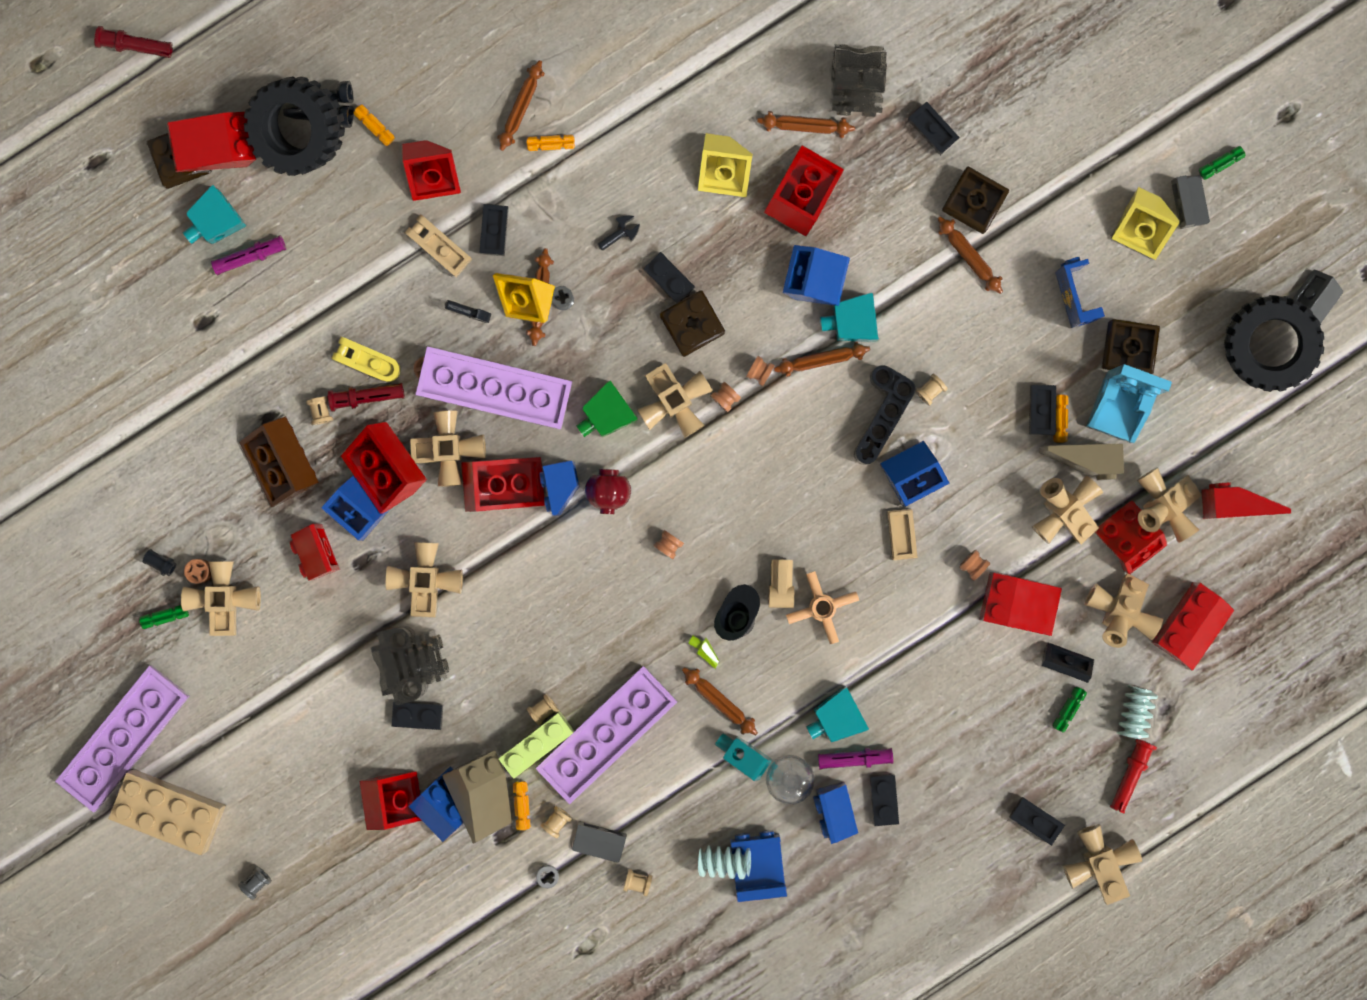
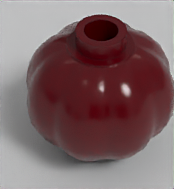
M599 469V475H592L585 485V496L592 506L600 509V514H615V510L628 503L631 496V485L625 476H619V470Z

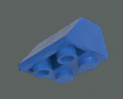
M794 245L782 293L797 301L839 306L850 258L816 247Z
M924 441L880 463L902 507H906L950 484L938 460Z
M574 461L543 466L544 472L539 473L542 487H547L548 496L544 497L547 512H552V516L561 515L580 487Z
M354 475L339 487L322 506V509L359 541H364L390 511L388 510L380 514Z
M451 766L408 806L442 842L463 824V820L442 776L453 770Z
M845 782L816 789L817 796H813L816 811L823 816V820H819L824 839L829 838L830 843L834 844L858 834Z

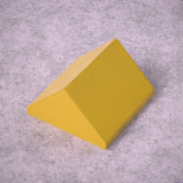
M500 273L493 275L506 317L545 323L548 320L555 286L535 278Z

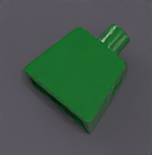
M610 380L582 407L588 417L577 424L576 427L584 437L597 429L603 438L638 421V418Z

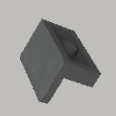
M1187 175L1173 179L1171 185L1180 229L1208 224L1210 219L1201 176L1187 178Z
M1314 269L1293 299L1308 307L1321 324L1343 294V290L1333 276Z
M580 821L572 850L619 863L627 834Z

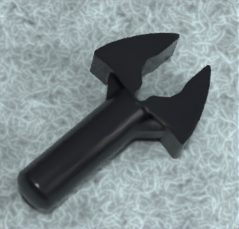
M626 215L616 218V221L619 223L618 228L597 243L599 249L604 251L622 237H629L632 242L638 234L640 224L631 230L624 229L626 223L633 220L634 216Z
M447 300L445 303V309L484 323H489L492 315L487 311L472 308L451 300Z

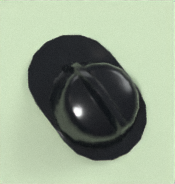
M746 584L737 585L727 594L714 619L716 634L722 639L734 641L748 635L752 631L760 608L759 594L752 586Z

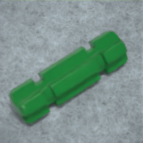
M1237 146L1230 153L1227 152L1211 161L1210 165L1206 164L1199 168V174L1204 180H1207L1235 162L1245 158V151L1241 146Z
M179 605L175 606L174 609L168 608L154 612L152 615L139 617V622L142 629L154 627V625L158 626L175 621L176 618H186L189 616V612L183 611L182 606Z
M1078 686L1074 687L1071 692V698L1068 697L1059 713L1060 717L1056 718L1053 723V728L1062 733L1066 731L1069 726L1068 722L1072 721L1081 706L1079 704L1080 701H1083L1087 695V692Z

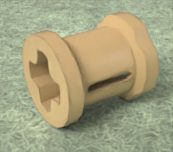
M934 373L926 384L921 388L917 387L915 391L928 406L932 404V400L942 391L946 392L948 390L943 381Z
M328 396L306 401V404L310 406L313 420L311 425H320L333 421L327 406ZM318 406L320 407L322 416H320Z
M545 694L543 696L544 699L535 706L527 708L528 713L539 726L552 713L559 712L558 707L548 694Z
M555 805L553 808L554 812L540 826L551 836L558 838L560 830L567 822H571L573 818L565 810Z
M629 869L623 891L627 892L629 889L648 896L653 875L645 876L633 873V870Z

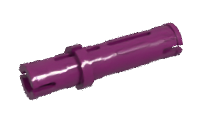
M279 235L262 243L260 241L255 242L254 246L217 260H212L211 264L215 274L218 276L259 259L264 261L267 259V256L285 251L286 245L282 236Z
M865 748L864 751L818 754L819 770L865 765L866 768H871V765L894 763L892 748L878 750Z

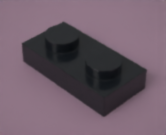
M927 101L907 119L940 156L960 138Z
M483 204L480 254L505 256L508 206Z
M662 252L643 268L676 304L682 301L695 288Z
M1030 385L1029 435H1055L1056 385Z
M1048 642L1044 648L1041 666L1088 683L1092 677L1094 659Z
M393 702L391 727L442 729V704Z
M895 774L870 776L874 826L898 825L899 814Z
M1024 797L1020 799L1009 818L1051 846L1065 826L1062 822Z

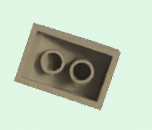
M1123 443L1055 445L1039 448L1040 454L1088 476H1096V480L1117 479L1118 474H1124Z
M495 750L478 756L442 775L473 844L512 823L506 775Z

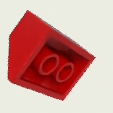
M387 422L367 425L341 455L380 514L387 512L414 495L427 480Z
M1193 582L1151 643L1193 671L1234 612V609L1222 597L1202 583Z

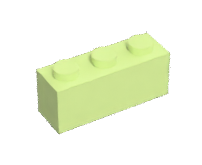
M559 711L505 752L499 760L514 779L573 734L575 730Z

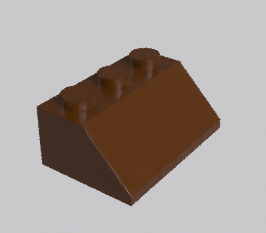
M286 416L261 425L239 442L271 508L307 491L319 483L315 471L311 468L304 449L301 447L294 429Z

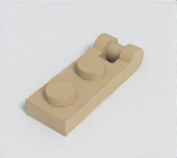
M420 214L416 219L415 225L412 228L409 227L404 233L457 278L472 261V258ZM426 228L429 233L424 238L420 237L419 234Z

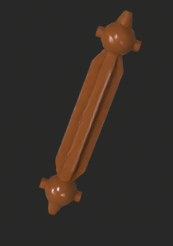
M540 60L535 65L527 68L529 77L524 81L506 121L505 132L497 136L501 151L515 143L512 135L521 124L536 90L537 79H540L545 74L542 70V61Z
M768 111V114L764 117L757 118V122L763 124L768 132L776 126L781 130L824 134L837 132L840 138H844V135L848 132L855 131V127L850 125L844 117L836 123L832 119L788 115L775 117L772 111Z
M940 216L938 218L940 224L938 233L940 235L947 234L949 242L978 277L987 281L986 291L991 290L1001 294L1003 292L1001 287V280L1003 278L1001 276H993L989 265L964 235L954 229V224L956 223L954 219L945 220Z
M544 248L542 253L534 259L539 265L535 273V279L549 284L550 273L548 267L554 264V260H551L548 249ZM530 321L532 328L526 330V335L531 339L532 346H536L538 341L545 337V333L541 330L544 323Z
M854 342L852 348L842 347L798 357L792 362L783 358L780 365L774 368V371L781 372L789 377L793 370H809L848 361L852 357L862 360L865 353L871 349L870 346H863L858 344V342Z
M685 667L682 669L685 675V684H694L696 690L730 721L740 725L741 734L750 733L755 736L758 734L755 728V719H746L744 713L706 679L700 678L699 669L690 670Z

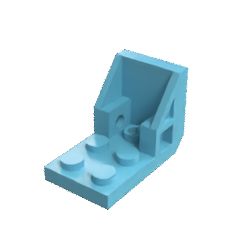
M1125 364L1109 370L1103 379L1086 427L1129 443H1135L1151 413L1156 396L1169 392L1172 382Z

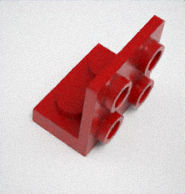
M1130 501L1099 525V529L1095 531V534L1119 558L1123 570L1128 574H1132L1167 546L1164 532L1160 528L1155 532H1149L1141 527L1138 521V514L1142 510L1133 501Z

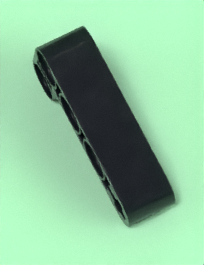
M885 365L876 367L870 375L871 384L887 395L855 448L854 457L862 465L871 464L878 458L916 391L915 384L911 379ZM878 371L887 373V383L881 384L876 380V373ZM904 383L908 385L909 394L907 396H901L897 392L898 384ZM888 404L894 405L897 409V415L893 418L885 414V407ZM879 425L884 428L885 435L882 439H877L873 436L872 429L874 426ZM868 438L872 443L879 444L878 448L875 445L872 446L869 452L872 457L864 460L860 450H865L869 446L870 442H866Z

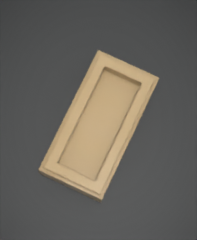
M912 509L888 511L892 560L918 558Z

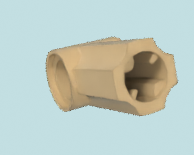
M771 560L769 608H794V586H792L793 560Z

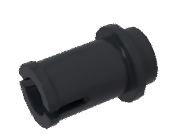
M152 549L146 552L142 560L144 564L160 571L162 576L172 575L177 565L172 558L167 559Z

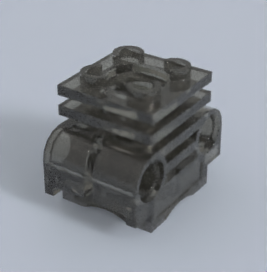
M834 44L831 73L833 89H831L832 99L830 98V105L832 111H837V115L849 116L851 112H862V116L875 117L876 113H882L881 103H883V96L881 93L885 91L887 52L884 50V46L854 48L847 44Z
M399 626L377 632L380 644L370 647L373 660L380 671L382 695L393 694L396 706L417 700L427 692L428 684L447 678L446 674L449 673L447 659H442L440 649L443 648V642L440 634L436 635L435 630L416 635L412 628ZM398 633L404 636V645H400L397 642L396 637ZM409 682L416 684L417 693L410 691Z

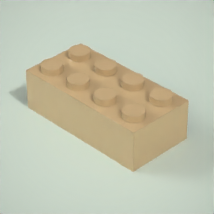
M134 769L126 773L108 819L201 856L209 850L226 805Z

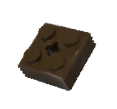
M168 133L147 141L160 181L167 189L212 172V170L175 172Z
M968 166L959 178L942 211L979 233L984 234L1006 199L1009 189ZM975 195H978L980 197L978 201L981 205H972L970 197L973 198Z
M702 290L660 313L661 320L683 357L725 334L724 327ZM691 317L693 320L698 319L699 321L695 330L692 327H686L688 319Z
M1117 319L1110 320L1107 326L1102 369L1111 370L1125 364L1153 374L1160 326ZM1130 341L1132 342V346L1136 347V350L1132 351L1131 353H1129V350L1126 349V345L1129 344Z

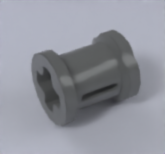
M558 286L554 289L552 303L559 310H568L574 303V296L566 286ZM564 292L565 296H569V298L565 299L564 304L556 300L560 297L559 293Z
M258 866L253 869L254 872L244 882L241 881L238 884L240 890L252 900L257 897L256 894L266 884L268 885L272 881L269 875Z

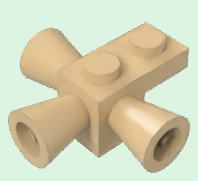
M666 363L645 375L660 400L637 409L649 430L667 414H669L670 418L676 416L684 438L705 426L688 408L692 405L691 399L712 392L709 383L701 371L697 372L683 387L677 382Z
M458 411L433 412L439 436L410 439L411 457L416 464L441 462L437 487L462 485L456 461H462V456L486 459L484 434L461 440L459 435H454Z
M1158 467L1147 472L1137 480L1153 497L1143 505L1144 510L1138 514V521L1143 529L1155 532L1163 523L1169 521L1178 543L1199 531L1182 513L1202 496L1189 475L1181 478L1169 489L1166 488Z
M1087 475L1073 494L1065 490L1063 481L1059 478L1049 479L1042 485L1040 494L1047 500L1043 504L1051 515L1033 525V530L1047 544H1050L1062 525H1064L1075 541L1082 545L1099 529L1084 508V505L1103 494L1102 489Z
M414 542L418 567H410V571L387 566L386 590L409 587V592H412L411 616L436 617L438 588L458 594L462 593V569L439 573V568H433L439 543Z
M234 561L209 562L213 586L205 587V590L183 587L181 606L183 611L205 607V612H209V636L236 635V607L260 610L261 591L259 586L237 591L236 586H229Z
M1128 573L1123 577L1115 598L1096 583L1090 590L1084 604L1085 606L1106 612L1102 624L1107 626V629L1103 633L1102 639L1107 645L1115 648H1121L1127 644V633L1132 626L1147 638L1153 640L1163 623V618L1140 612L1149 584Z
M1100 824L1091 825L1078 831L1077 834L1089 852L1083 854L1086 862L1063 865L1064 873L1071 888L1074 889L1087 879L1093 877L1098 884L1106 905L1130 897L1119 866L1142 862V857L1135 841L1131 839L1112 851L1107 845L1104 846Z

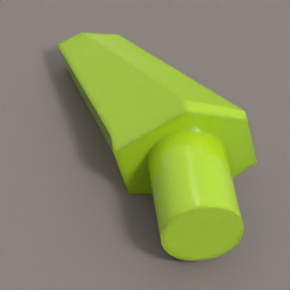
M692 635L688 644L697 648V654L716 669L719 659L708 639L705 637L704 641Z

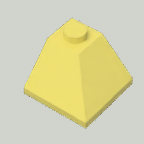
M706 133L698 191L746 197L753 154L729 136Z
M1138 187L1126 206L1111 239L1156 260L1178 226L1179 220L1161 197Z

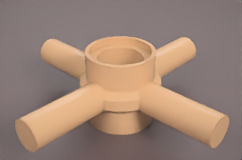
M810 572L806 576L814 598L811 600L808 608L787 614L788 623L792 624L813 617L816 620L822 621L829 644L837 643L839 639L831 618L834 616L836 608L859 601L858 594L855 591L832 599L830 596L823 594L816 572ZM820 601H826L829 604V611L824 615H820L816 611V605Z

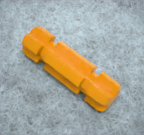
M361 104L354 110V115L376 137H379V140L385 146L393 142L395 139L394 135L389 130H386L385 126L372 113L369 114V110Z
M574 135L527 138V149L529 151H538V149L542 151L561 150V147L565 149L575 148Z
M1056 395V432L1053 435V441L1056 443L1068 441V432H1066V429H1068V409H1066L1068 395Z
M526 781L513 783V793H516V796H514L515 816H518V819L515 820L517 830H527L531 827L530 819H528L530 810L529 797L526 795V792H528V783Z

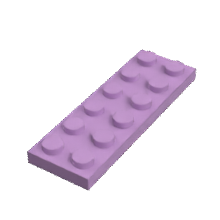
M427 346L416 395L561 430L572 381Z
M150 665L55 782L93 813L96 812L190 696Z
M643 666L580 725L573 734L536 767V770L570 805L678 701Z

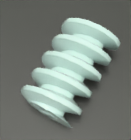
M1128 685L1134 691L1125 694L1126 697L1131 699V702L1123 703V706L1128 708L1129 712H1121V715L1127 721L1119 722V725L1125 731H1119L1117 734L1136 739L1148 738L1149 734L1143 729L1151 728V724L1145 719L1153 718V714L1147 711V709H1154L1156 707L1150 700L1157 699L1158 695L1151 690Z
M710 845L707 846L705 852H702V848H700L698 873L701 877H704L707 871L711 878L715 877L717 872L720 878H724L727 873L730 879H734L736 874L742 880L746 874L749 877L751 869L750 848L746 849L744 855L741 854L740 847H737L735 854H732L728 846L725 853H722L720 846H717L715 853H712Z

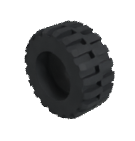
M294 76L286 77L268 83L257 90L255 96L251 97L248 102L251 108L245 109L244 117L248 119V122L243 124L244 132H248L249 138H246L248 146H253L254 151L252 153L256 158L261 157L263 159L262 164L265 167H274V172L279 174L286 173L288 176L303 175L326 165V162L331 161L336 156L335 151L339 150L343 143L339 138L345 134V128L341 127L344 116L343 113L339 114L337 110L340 107L338 101H333L330 98L332 93L327 88L320 89L321 83L315 80L309 82L307 77L302 76L297 78ZM285 103L296 105L309 119L311 138L307 147L303 149L289 144L279 130L278 115Z
M1269 295L1267 297H1258L1254 301L1244 304L1241 307L1242 309L1231 318L1232 321L1227 326L1226 338L1224 339L1225 355L1237 376L1250 386L1269 392L1272 390L1286 391L1289 387L1293 386L1295 388L1301 385L1300 382L1304 379L1308 380L1313 375L1312 371L1315 367L1318 368L1321 363L1320 357L1321 354H1324L1325 348L1323 346V340H1325L1324 332L1321 330V324L1313 312L1299 301L1286 296ZM1269 320H1281L1293 327L1298 338L1296 353L1287 363L1280 366H1266L1259 363L1253 357L1250 350V338L1253 331L1260 324Z

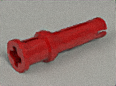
M1142 739L1135 740L1137 743L1131 757L1127 758L1128 768L1110 805V808L1116 811L1119 810L1121 813H1125L1141 773L1148 769L1147 763L1152 752L1157 749V746Z

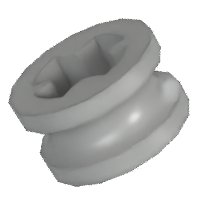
M544 865L537 871V882L541 887L548 889L557 884L559 875L555 867ZM544 871L547 873L552 871L555 874L552 875V878L555 879L552 882L548 880L543 882L541 880L543 875L541 874Z

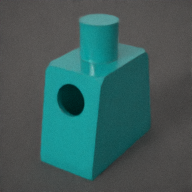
M212 185L187 211L186 215L193 225L182 233L191 244L202 236L207 242L214 244L245 228L247 225L222 192Z
M873 293L842 301L839 303V306L833 305L834 315L820 317L821 331L836 330L838 341L877 342L879 340Z
M846 686L839 689L817 706L814 712L819 720L806 726L812 739L826 733L831 742L869 730Z
M722 733L715 743V746L725 752L723 759L753 781L760 780L773 759L740 737H736L733 740ZM738 749L744 751L742 759L736 755Z

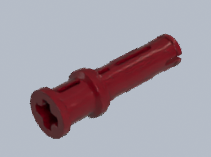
M98 26L95 32L94 44L96 48L104 46L114 48L117 52L132 50L167 58L172 56V42L127 35L124 30H118V32L104 29L103 26Z
M403 383L356 390V387H349L348 390L336 392L328 390L331 412L345 407L356 409V407H359V404L400 398L405 399Z

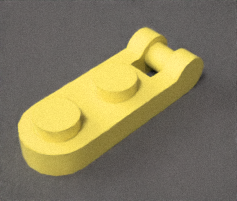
M342 336L338 342L340 344L336 353H333L331 358L385 382H392L400 375V365L396 360ZM349 348L355 350L351 359L345 357Z

